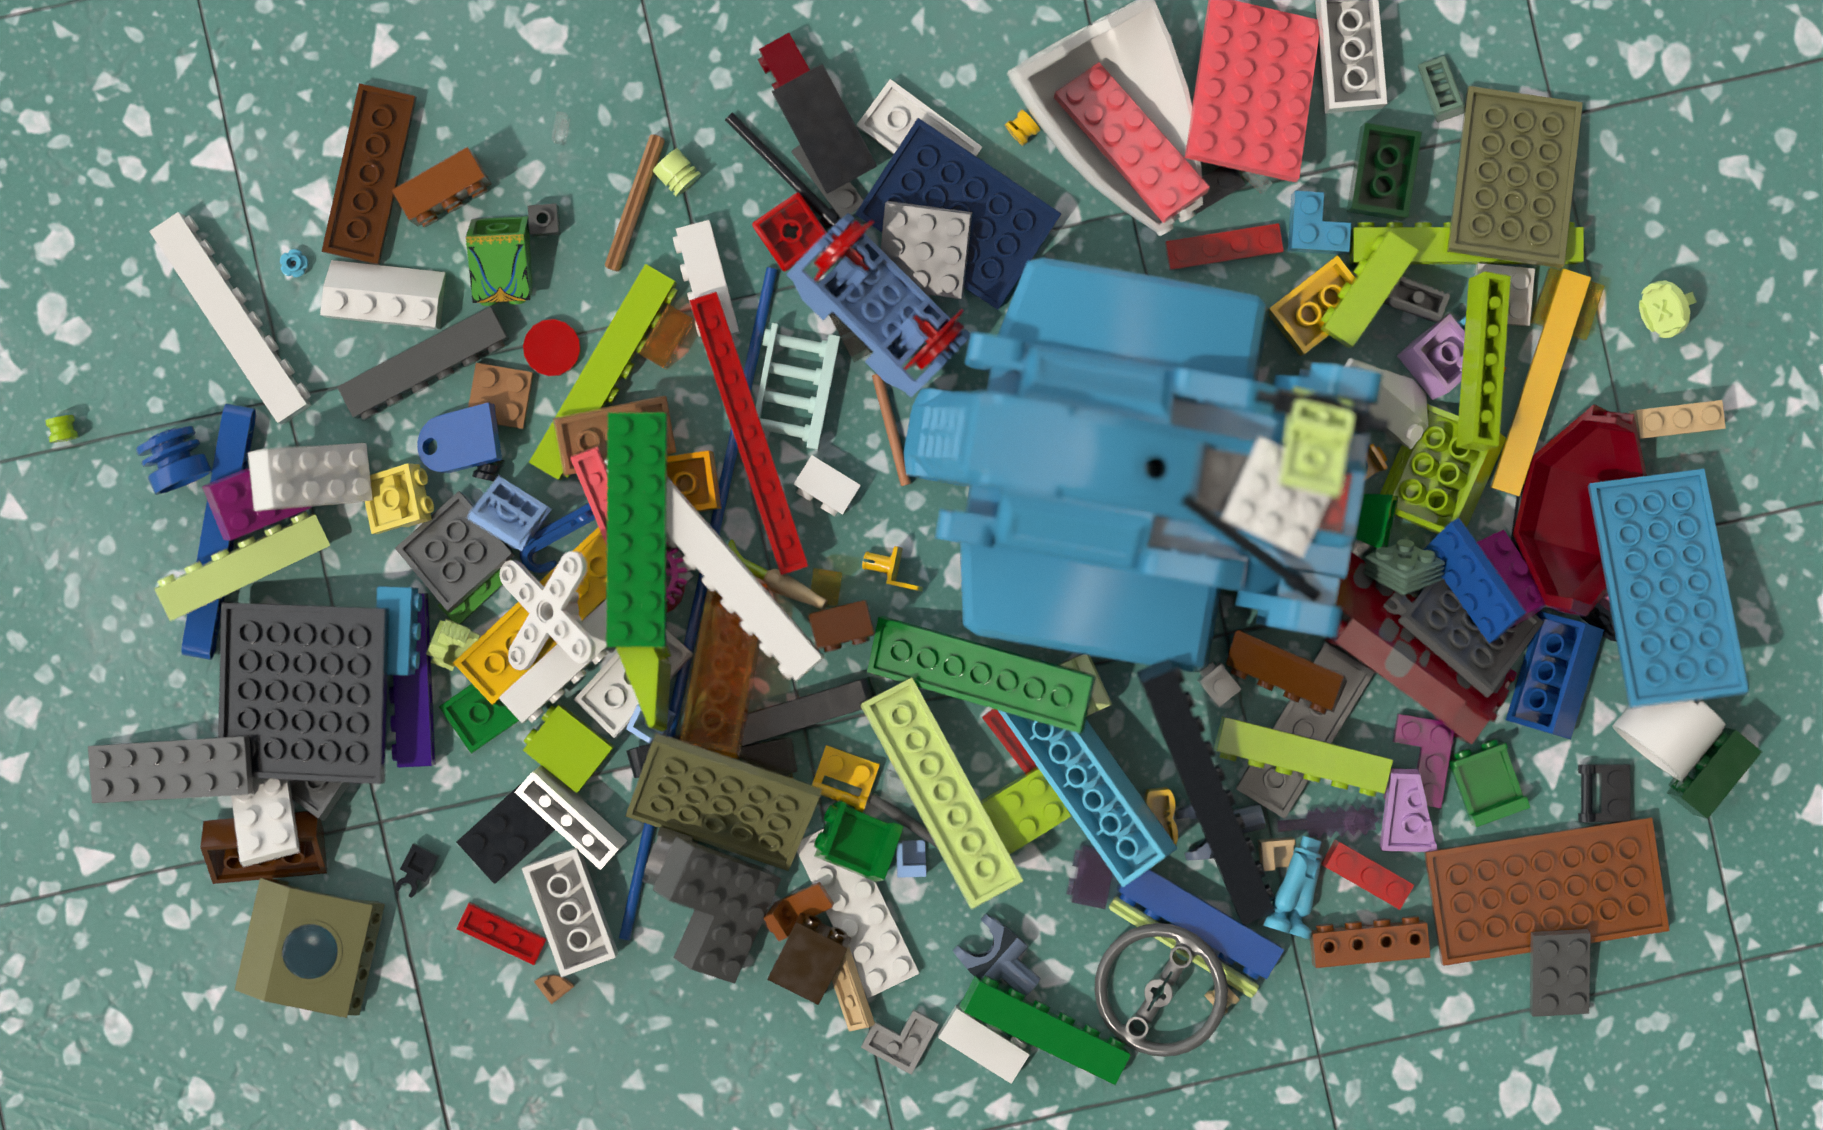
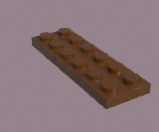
M359 83L321 252L380 265L395 197L392 190L398 184L417 99L416 96Z

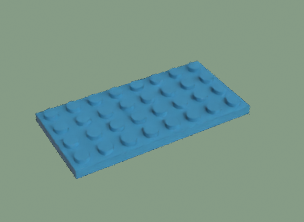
M1705 469L1590 483L1588 485L1629 709L1747 694L1749 691Z

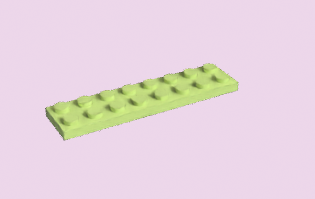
M913 678L860 705L970 908L973 909L1023 882Z

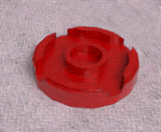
M556 319L542 320L533 325L525 336L523 343L524 357L529 366L539 374L549 377L561 376L570 371L578 361L581 353L580 339L575 330L565 322Z

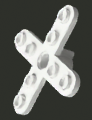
M580 552L565 553L545 587L517 560H508L501 567L500 580L503 586L530 613L508 651L509 662L514 669H529L549 635L577 663H587L594 658L596 653L595 642L580 625L582 619L578 615L579 607L577 601L579 594L575 591L587 571L586 559Z

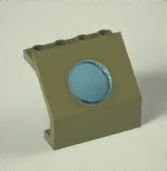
M260 878L235 990L265 1002L347 1018L348 1015L359 1016L385 904L378 901L346 899L289 886V882L282 879Z

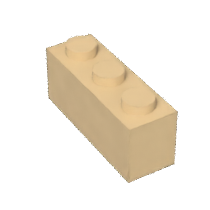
M1722 400L1629 411V414H1634L1639 439L1726 429Z

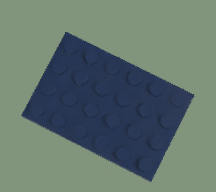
M917 118L855 213L856 216L867 223L874 220L875 223L872 226L883 232L885 203L887 201L972 212L964 288L997 310L1022 275L1027 262L1032 260L1062 215L1061 212L920 118Z

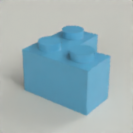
M1294 191L1291 194L1288 252L1345 255L1349 252L1351 223L1322 221L1324 192Z

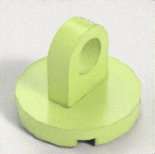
M1666 280L1656 281L1643 289L1641 293L1643 294L1642 300L1639 301V310L1646 327L1651 332L1655 331L1660 334L1659 337L1671 338L1683 332L1690 321L1689 305L1697 302L1693 292L1684 295L1680 288Z

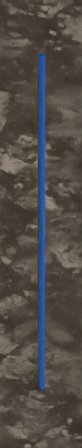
M769 267L766 268L744 368L750 392L778 271ZM732 428L719 481L722 509L713 510L710 526L718 535L721 530L738 453V446ZM699 572L684 640V646L692 653L694 652L708 589L701 580L704 577L701 572ZM692 657L677 672L669 708L676 716L666 735L670 738L676 734ZM644 823L619 935V938L624 940H630L643 884L642 880L645 875L644 872L655 826Z

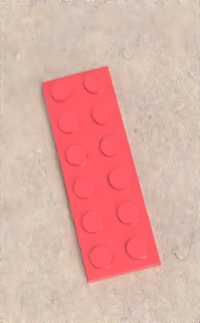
M1100 62L1055 92L1054 99L1163 223L1208 192L1210 187Z

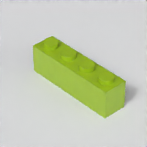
M1391 231L1384 236L1381 234L1377 236L1370 246L1373 253L1369 259L1363 258L1355 268L1354 273L1357 276L1352 284L1345 283L1337 295L1341 299L1335 308L1330 306L1321 318V321L1324 322L1321 330L1348 349L1355 345L1419 251Z

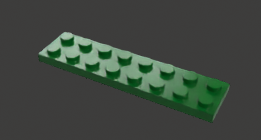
M608 413L606 647H666L667 413Z
M885 616L878 617L867 669L868 673L899 682L913 678L917 687L1076 733L1084 732L1096 678L1095 675Z

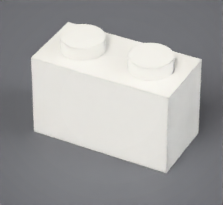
M811 455L794 482V485L798 487L797 494L809 501L815 497L823 502L820 508L833 516L837 512L842 515L844 514L861 487L860 484Z

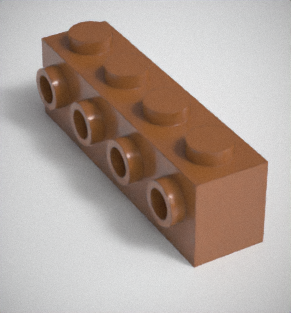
M1419 916L1402 917V922L1391 923L1390 919L1373 920V925H1362L1361 921L1346 922L1345 927L1334 928L1333 924L1316 925V930H1311L1312 965L1315 968L1431 958L1428 924L1423 920H1419Z

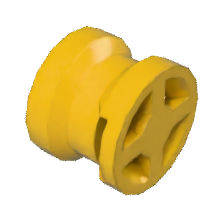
M1022 109L1017 113L1016 119L1004 124L1009 133L1022 146L1028 143V138L1031 135H1037L1040 132L1038 125Z

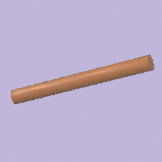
M878 374L872 375L900 485L912 484L910 476H906L904 451L886 383Z

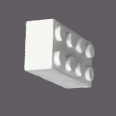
M1315 0L1319 25V49L1325 114L1382 109L1387 105L1378 0Z
M366 443L265 449L248 453L255 511L350 504L373 500Z
M576 847L530 863L522 868L561 977L616 958L618 955L617 947L583 854Z

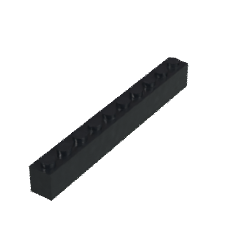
M1168 658L1137 671L1136 674L1243 926L1275 912L1271 901L1275 900V896L1270 885L1263 884L1261 878L1265 877L1266 874L1260 861L1254 862L1251 855L1256 850L1250 837L1244 838L1242 830L1246 829L1245 823L1240 813L1235 814L1232 806L1236 804L1231 790L1229 788L1225 790L1222 782L1226 780L1220 764L1214 765L1212 757L1216 756L1210 740L1204 741L1201 734L1206 729L1200 716L1194 717L1191 708L1196 705L1190 691L1184 692L1181 683L1185 682V678L1179 665L1173 667Z

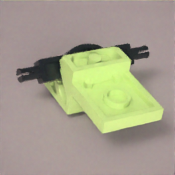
M1294 386L1292 392L1277 389L1276 394L1258 389L1255 396V402L1272 405L1274 412L1287 414L1282 445L1285 448L1279 484L1337 498L1341 491L1347 446L1352 430L1367 433L1370 428L1387 433V427H1389V420L1372 417L1370 410L1354 407L1352 400Z

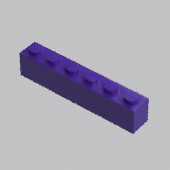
M418 593L422 595V608L417 614V623L421 624V636L419 640H416V652L420 654L419 668L415 669V674L393 675L394 687L389 688L390 704H394L395 715H391L390 727L392 733L396 732V744H392L391 751L392 760L397 761V768L433 766L436 764L432 666L430 663L431 656L426 654L430 645L428 593Z

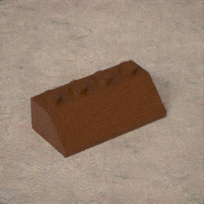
M1239 630L1234 635L1226 665L1232 668L1231 674L1246 680L1247 676L1258 679L1256 685L1264 689L1273 691V688L1276 687L1285 691L1283 694L1285 698L1299 703L1300 699L1306 700L1311 703L1309 708L1322 714H1326L1327 710L1334 713L1347 684V680L1343 675Z
M309 811L294 812L300 852L245 867L240 863L234 818L203 821L200 848L212 883L219 884L260 880V878L273 879L327 874L324 829L321 819Z

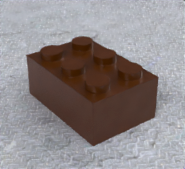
M866 600L809 614L817 649L823 647L824 653L841 649V643L850 640L852 645L869 642V636L874 635Z

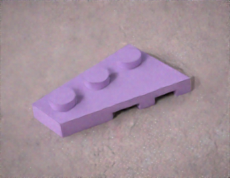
M1391 769L1380 839L1382 851L1428 852L1438 850L1418 769Z

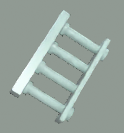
M772 323L771 329H765L763 346H767L756 402V410L764 431L800 437L802 441L807 442V448L818 450L840 336L829 334L828 340L817 342L777 334L779 325ZM775 345L818 353L819 357H824L822 369L816 368V370L772 362ZM769 373L814 382L813 385H818L817 396H811L809 399L766 390ZM764 401L808 410V413L813 414L811 425L805 424V427L761 418Z

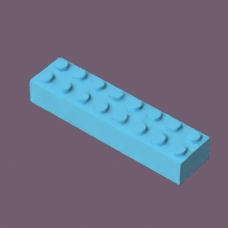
M998 710L1122 887L1141 876L1178 849L1087 720L1084 732L1076 733Z

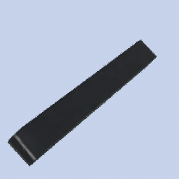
M866 677L678 734L671 738L718 754L862 710L860 705L875 697L876 692L871 677ZM652 743L626 751L634 778L640 777Z

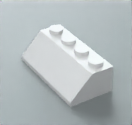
M331 260L323 285L320 315L326 318L440 330L446 272Z

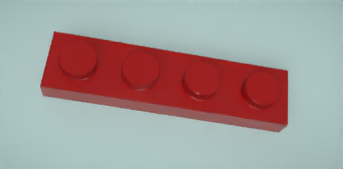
M1279 223L1165 242L1169 270L1284 252Z

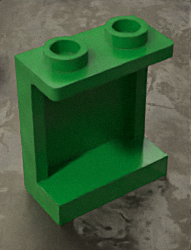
M1497 739L1482 743V749L1471 752L1470 748L1456 752L1454 754L1455 758L1449 760V765L1471 825L1475 827L1531 808L1527 797L1523 796L1506 750L1508 745L1503 741L1498 742Z
M843 801L830 805L824 816V821H826L824 830L818 834L815 840L814 848L817 849L814 857L874 882L885 880L904 826L894 822L886 823L846 806L847 803Z

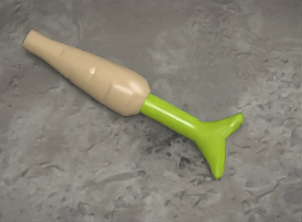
M731 539L729 541V548L755 577L763 580L766 588L790 599L825 610L828 600L818 596L790 575H781L778 569L767 570L743 558L734 540Z

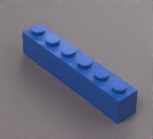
M1151 869L1126 886L1122 887L1119 883L1116 888L1118 892L1122 893L1119 897L1121 900L1133 907L1136 903H1139L1146 908L1144 913L1151 918L1159 921L1162 917L1171 922L1172 925L1185 928L1196 934L1209 946L1220 952L1219 958L1231 965L1235 961L1245 966L1243 972L1256 980L1259 976L1265 979L1269 977L1284 951L1278 944L1246 925L1243 926L1241 922Z

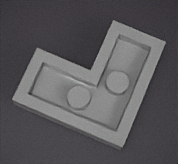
M914 1009L900 1034L874 1021L875 1025L871 1026L861 1045V1048L911 1075L939 1025L935 1020Z

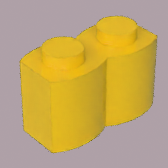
M1167 787L1147 789L1144 795L1145 803L1175 845H1177L1178 828L1173 819L1175 799L1171 790Z

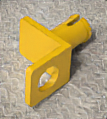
M894 546L890 557L870 553L869 551L865 552L864 559L873 560L875 563L863 561L862 569L886 573V584L918 591L923 590L921 586L896 581L903 551L902 547Z

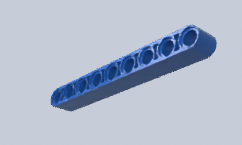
M225 404L221 417L210 483L248 467V453L251 450L256 421L255 408ZM208 500L196 561H200L202 565L212 561L211 555L227 548L228 552H232L235 539L223 540ZM225 596L187 613L182 641V655L207 660L213 659L221 622V603H224Z

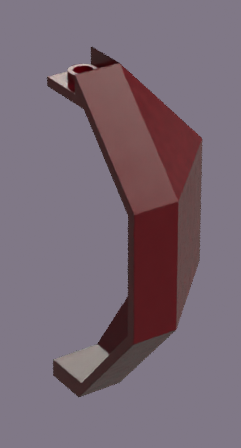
M1594 404L1532 456L1513 535L1547 607L1563 613L1587 616L1607 593L1588 485L1596 482L1647 476L1634 414L1611 412Z

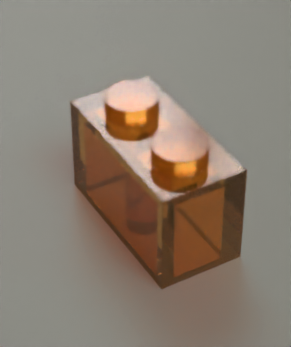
M668 304L639 354L667 370L694 324V319Z

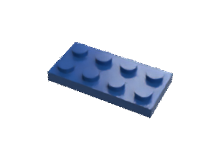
M1460 518L1450 522L1423 549L1434 552L1435 557L1445 562L1442 565L1445 568L1442 570L1444 574L1441 576L1489 644L1500 638L1526 614Z

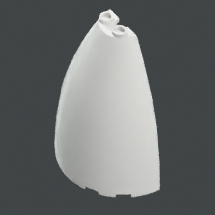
M1135 0L1125 7L1094 21L1092 25L1075 31L1021 62L1020 65L1009 70L1007 74L1030 113L1063 157L1093 187L1122 210L1157 232L1158 236H1161L1174 228L1172 223L1178 219L1182 223L1195 216L1194 210L1203 205V196L1163 223L1054 99V94L1057 90L1100 62L1202 178L1201 161L1185 158L1192 103L1171 37L1155 0Z

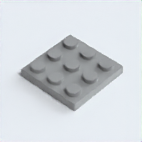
M887 201L885 203L881 250L925 294L962 299L972 212Z

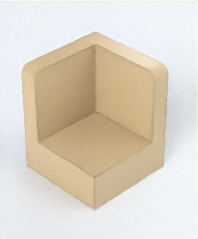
M1293 837L1258 840L1259 858L1264 871L1289 866L1294 851L1293 845H1296Z

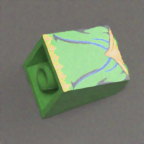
M528 216L471 219L466 234L472 303L492 306L497 304V302L509 301L510 304L516 305L530 300L532 295V271Z

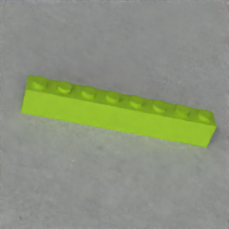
M1373 222L1357 223V227L1352 228L1350 233V265H1358L1363 258L1368 260L1373 253L1370 246L1379 234L1384 236L1389 231L1419 250L1409 265L1528 263L1447 252L1451 222L1443 223V227H1432L1431 222L1415 223V227H1403L1402 222L1386 223V227H1375ZM1569 222L1565 264H1579L1584 262V227H1575V222Z
M644 265L555 418L604 408L607 402L610 404L614 402L620 391L617 388L618 383L622 377L627 379L635 365L631 363L636 353L642 354L649 342V339L645 337L651 328L655 330L664 316L660 313L665 303L670 305L678 292L675 289L677 283L649 265ZM552 422L529 463L561 481L565 475L562 471L554 422Z

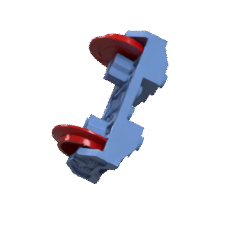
M847 213L786 275L793 281L802 300L822 320L833 311L873 351L865 362L886 383L904 391L911 398L969 339L970 333L966 329L962 331L964 326L959 322L964 310L961 309L950 319L865 234L875 221L871 220L861 225L857 220L853 222L854 218ZM822 252L813 263L819 269L813 280L804 269ZM840 258H842V260L817 284L816 282H817ZM926 342L927 344L902 368L901 366ZM931 361L933 362L916 380L905 371L915 365L920 370H923Z

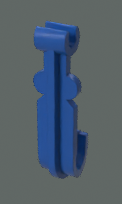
M587 503L538 530L525 548L520 551L522 564L534 573H544L554 569L557 566V561L552 560L544 564H537L533 561V554L595 520L590 504Z

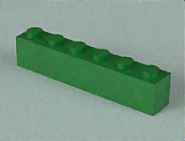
M985 975L983 979L974 976L959 1006L964 1013L1116 1085L1131 1056L1124 1048L1125 1043L1110 1036L1109 1040L1099 1036L1101 1032L1090 1025L1085 1024L1084 1028L1074 1024L1076 1019L1063 1012H1060L1059 1016L1049 1012L1051 1007L1038 1000L1031 1003L1024 999L1025 994L1010 987L1009 991H1006L999 987L1000 982Z

